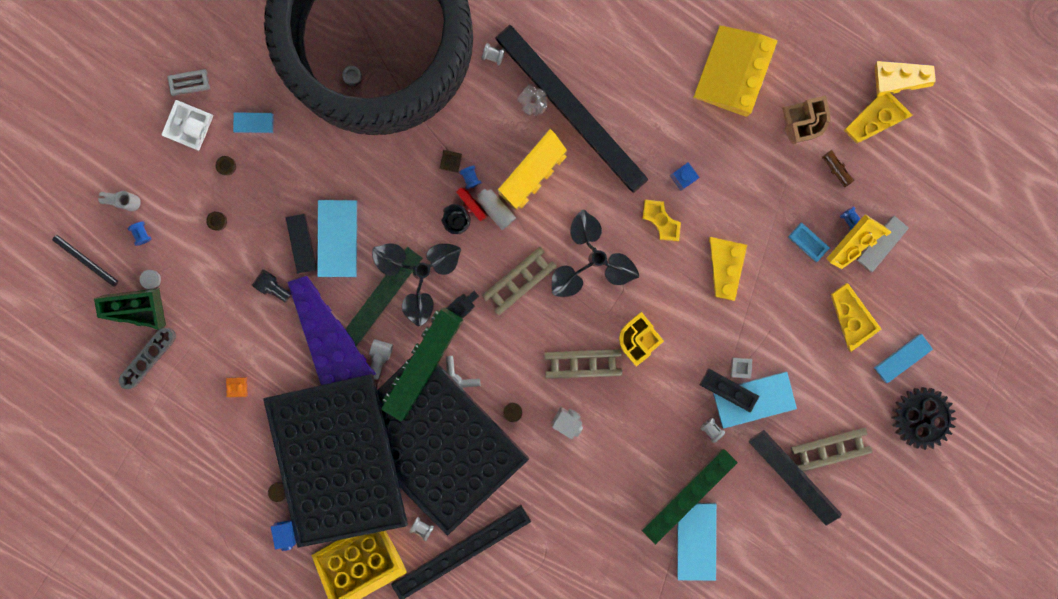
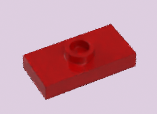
M461 187L456 191L465 202L463 206L469 213L473 212L480 222L488 218L487 213L466 188Z

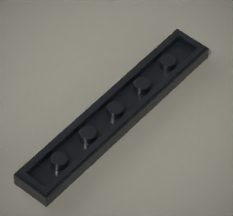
M765 430L749 440L754 449L826 526L841 518L842 513Z

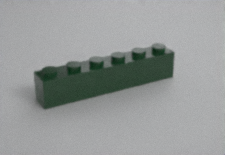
M445 307L440 311L436 310L431 318L433 321L430 328L427 326L421 335L423 337L422 342L415 345L411 352L414 354L411 360L407 359L402 367L403 374L401 377H396L392 384L394 389L391 393L388 392L382 401L384 403L382 410L399 421H403L464 321V319Z
M721 449L641 528V531L656 545L738 462L725 449Z

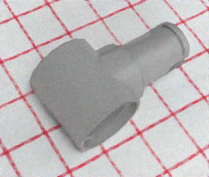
M120 191L115 194L100 192L99 196L104 198H98L100 204L114 205L117 208L131 212L136 211L141 204L138 196L126 191Z
M374 339L371 345L369 355L372 360L370 368L376 372L374 379H379L383 364L391 356L393 344Z

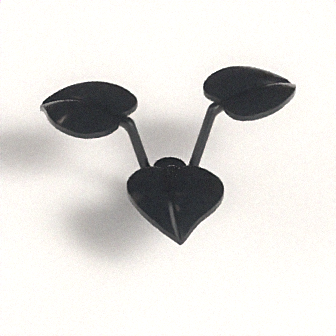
M584 209L574 217L570 227V235L576 244L586 243L592 250L588 257L589 263L576 272L571 266L567 265L558 267L552 275V294L557 297H569L577 294L583 286V279L578 274L591 266H607L605 277L613 285H624L639 278V272L635 264L626 255L621 253L612 254L609 257L608 263L606 253L597 250L590 244V242H595L600 238L602 227L599 221Z
M389 243L372 249L374 263L383 274L395 276L399 273L401 267L413 270V276L419 279L416 294L407 295L402 302L404 315L416 326L420 327L427 322L434 307L433 299L429 294H420L423 279L429 276L431 267L440 275H447L453 272L458 264L461 248L453 244L434 245L426 254V258L431 264L428 265L421 262L416 266L402 264L406 259L404 249L397 244Z

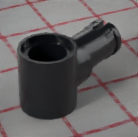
M262 269L252 286L265 295L267 293L269 295L272 294L286 303L291 293L278 285L277 278Z

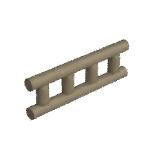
M538 247L482 295L486 301L490 298L494 300L498 305L494 311L498 315H501L557 267L553 261L549 264L545 262L541 257L545 251L541 247ZM535 261L542 270L533 277L526 268ZM521 273L527 280V283L518 289L512 282V279ZM506 285L513 294L504 301L497 292Z
M621 349L545 352V360H551V371H546V379L622 376V368H616V357H621ZM608 357V369H597V358ZM589 358V370H578V359ZM558 359H570V370L559 371Z
M866 428L791 447L793 455L798 453L800 455L802 464L797 466L803 472L872 453V448L870 446L864 447L862 436L867 435ZM854 438L857 449L846 452L843 441ZM836 443L838 455L827 457L825 446ZM817 448L820 459L809 462L806 451Z

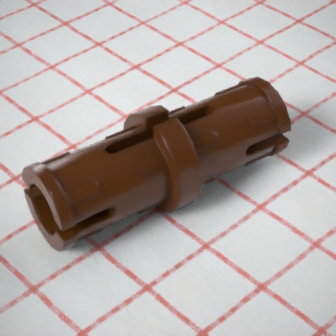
M833 150L822 156V159L832 170L831 173L835 174L844 188L855 181L846 170V165L840 162Z

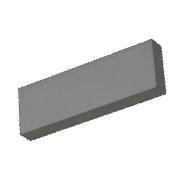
M892 216L884 225L892 233L888 236H881L876 240L877 244L873 247L870 245L866 247L861 256L856 259L870 272L876 269L909 229L908 226L895 216Z

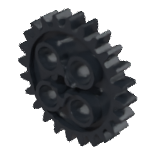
M921 387V390L914 388V394L911 391H906L908 397L900 396L902 403L895 402L899 408L893 409L897 415L891 417L897 420L892 426L899 428L895 433L898 435L902 434L900 440H907V445L911 446L913 444L914 448L918 449L921 447L924 450L927 449V445L929 448L934 449V443L941 446V439L948 441L945 435L953 434L949 428H955L956 426L951 424V421L957 420V418L951 416L956 411L949 409L953 403L946 402L948 397L941 396L942 392H935L933 388H929L928 391L926 387ZM929 401L930 407L926 410L925 403ZM913 410L914 416L909 419L908 413ZM938 417L940 422L935 426L934 420ZM920 427H922L923 433L920 436H918L917 431Z

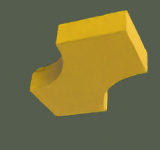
M644 200L642 219L648 220L655 225L659 232V240L678 242L681 222L673 220L668 216L665 211L664 201Z

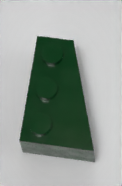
M160 288L106 294L94 299L97 318L131 323L136 326H147L157 330L166 326Z

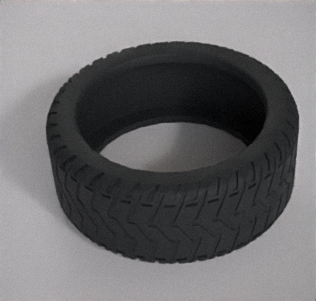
M266 0L267 5L264 11L265 41L269 57L273 66H275V71L280 79L283 80V84L300 102L319 118H323L329 124L336 125V127L345 131L358 134L365 133L366 135H386L406 131L409 128L422 124L435 116L453 98L469 68L473 48V26L468 0H437L442 8L444 19L442 39L434 60L424 73L406 88L388 96L367 99L345 96L321 84L313 75L306 58L304 44L305 26L315 0Z

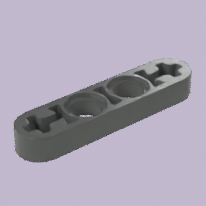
M162 328L156 332L120 375L119 384L122 388H135L175 341L176 334L173 329ZM163 333H169L168 338L170 339L164 340L159 344L158 342L164 338ZM151 346L158 348L156 356L150 355L149 348ZM140 360L146 363L144 371H140L137 368V363ZM134 373L138 374L132 377V383L126 384V377H131Z

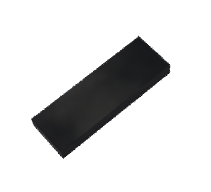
M306 214L285 217L297 274L317 270Z
M709 368L699 384L750 413L760 397Z

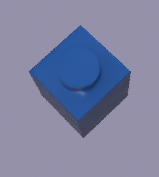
M689 162L670 175L680 191L700 178Z
M287 520L274 523L271 526L275 550L287 551L293 549L296 539L292 521Z

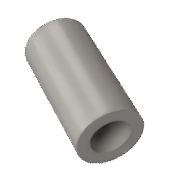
M484 189L477 195L479 198L477 203L501 230H504L516 219L513 213L491 189L488 191Z

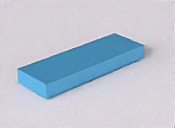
M919 334L875 366L874 369L885 383H889L931 352L933 348L925 337Z

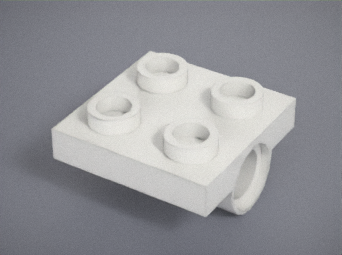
M175 100L162 136L199 151L214 115Z

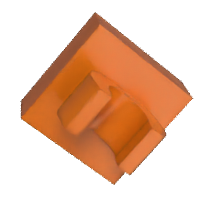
M247 377L226 378V397L248 396Z

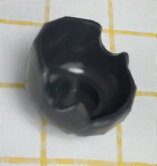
M451 204L444 208L441 221L446 231L451 234L460 235L469 228L471 217L464 207L458 204Z

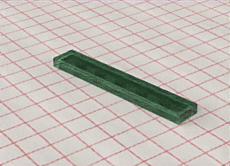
M407 247L404 250L406 259L402 264L416 266L423 258ZM400 267L397 275H386L345 330L354 341L356 347L413 273V270Z

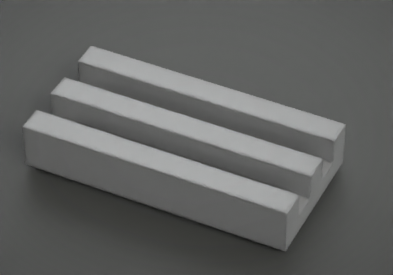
M203 69L167 76L171 95L176 96L209 90L207 70ZM202 75V78L173 83V80H179ZM204 83V85H199V86H194V87H188V88H183V89H177V90L174 89V88H177V87H183V86H188V85H194V84Z

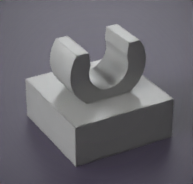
M732 358L730 377L751 378L752 359Z

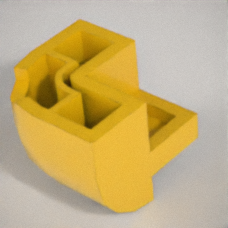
M639 312L628 321L619 334V345L622 351L636 367L664 342L642 312Z

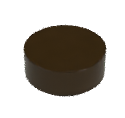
M221 156L217 159L215 167L220 174L229 176L235 172L236 162L231 157Z
M214 211L207 216L206 223L210 229L220 231L226 227L227 218L223 213Z
M517 403L507 404L503 411L505 419L509 422H517L521 419L523 413L521 406Z
M276 482L269 487L268 496L272 501L281 502L286 498L282 482Z

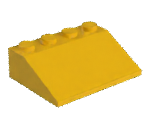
M720 25L693 98L745 117L749 116L752 113L778 40L759 33Z
M551 129L498 189L499 195L516 210L519 207L522 209L529 202L527 197L531 193L535 194L542 186L539 183L544 178L547 180L554 172L552 168L556 164L560 165L567 157L564 155L567 151Z
M386 531L337 540L311 555L328 599H361L407 573L401 557Z

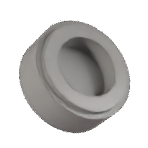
M348 66L343 70L342 78L347 85L356 86L362 80V73L357 67Z
M146 270L140 276V283L146 289H155L161 283V276L157 271Z

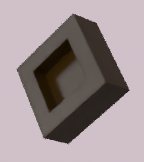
M443 150L440 169L459 173L463 154Z

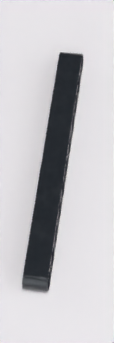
M510 24L495 37L500 46L505 49L508 55L631 192L635 193L648 181V178Z

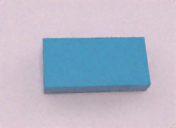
M234 113L233 132L273 133L274 114Z
M800 223L788 236L792 242L815 262H818L830 249L803 223Z

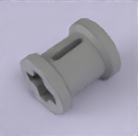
M486 43L482 60L485 61L487 59L496 62L500 66L505 49L502 48L500 50Z
M710 418L702 424L700 429L706 432L711 438L712 443H715L725 434V431L715 424L713 418Z
M417 517L409 532L419 535L426 541L434 526L425 524Z

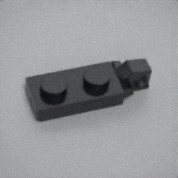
M475 290L468 296L462 294L447 306L446 309L463 319L475 307L473 302L479 295Z

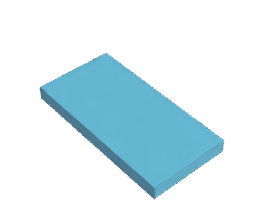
M318 200V277H357V200Z
M787 372L738 384L760 396L751 413L713 393L723 429L797 409Z
M697 503L677 523L678 580L716 581V503Z

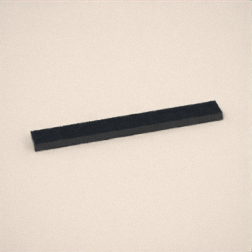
M521 504L391 583V586L399 599H405L529 524L531 519Z

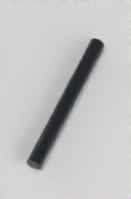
M56 235L53 237V242L111 286L115 287L118 284V280L60 236Z

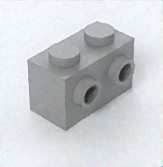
M560 407L551 422L552 428L570 439H573L574 436L578 437L583 429L581 416L571 408L567 411Z

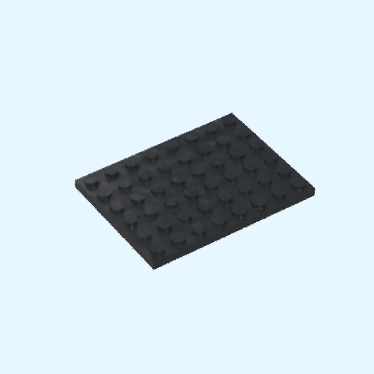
M437 364L403 421H399L382 410L399 487L447 536L530 459L439 364ZM403 365L377 390L381 410L384 406L382 401L388 392L391 393L394 389L392 386L397 376L401 377L404 372L402 370Z
M373 374L263 398L298 548L402 528L408 525Z

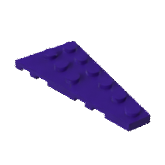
M304 276L289 281L288 285L320 384L324 385L369 374L376 375V372L370 368L364 355L360 354L354 341L340 321L336 320L330 307L324 303L320 297L321 294L309 277Z

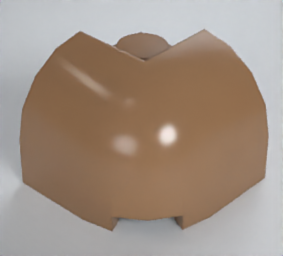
M826 95L782 108L787 126L785 128L786 134L792 144L813 140L823 135L831 122Z

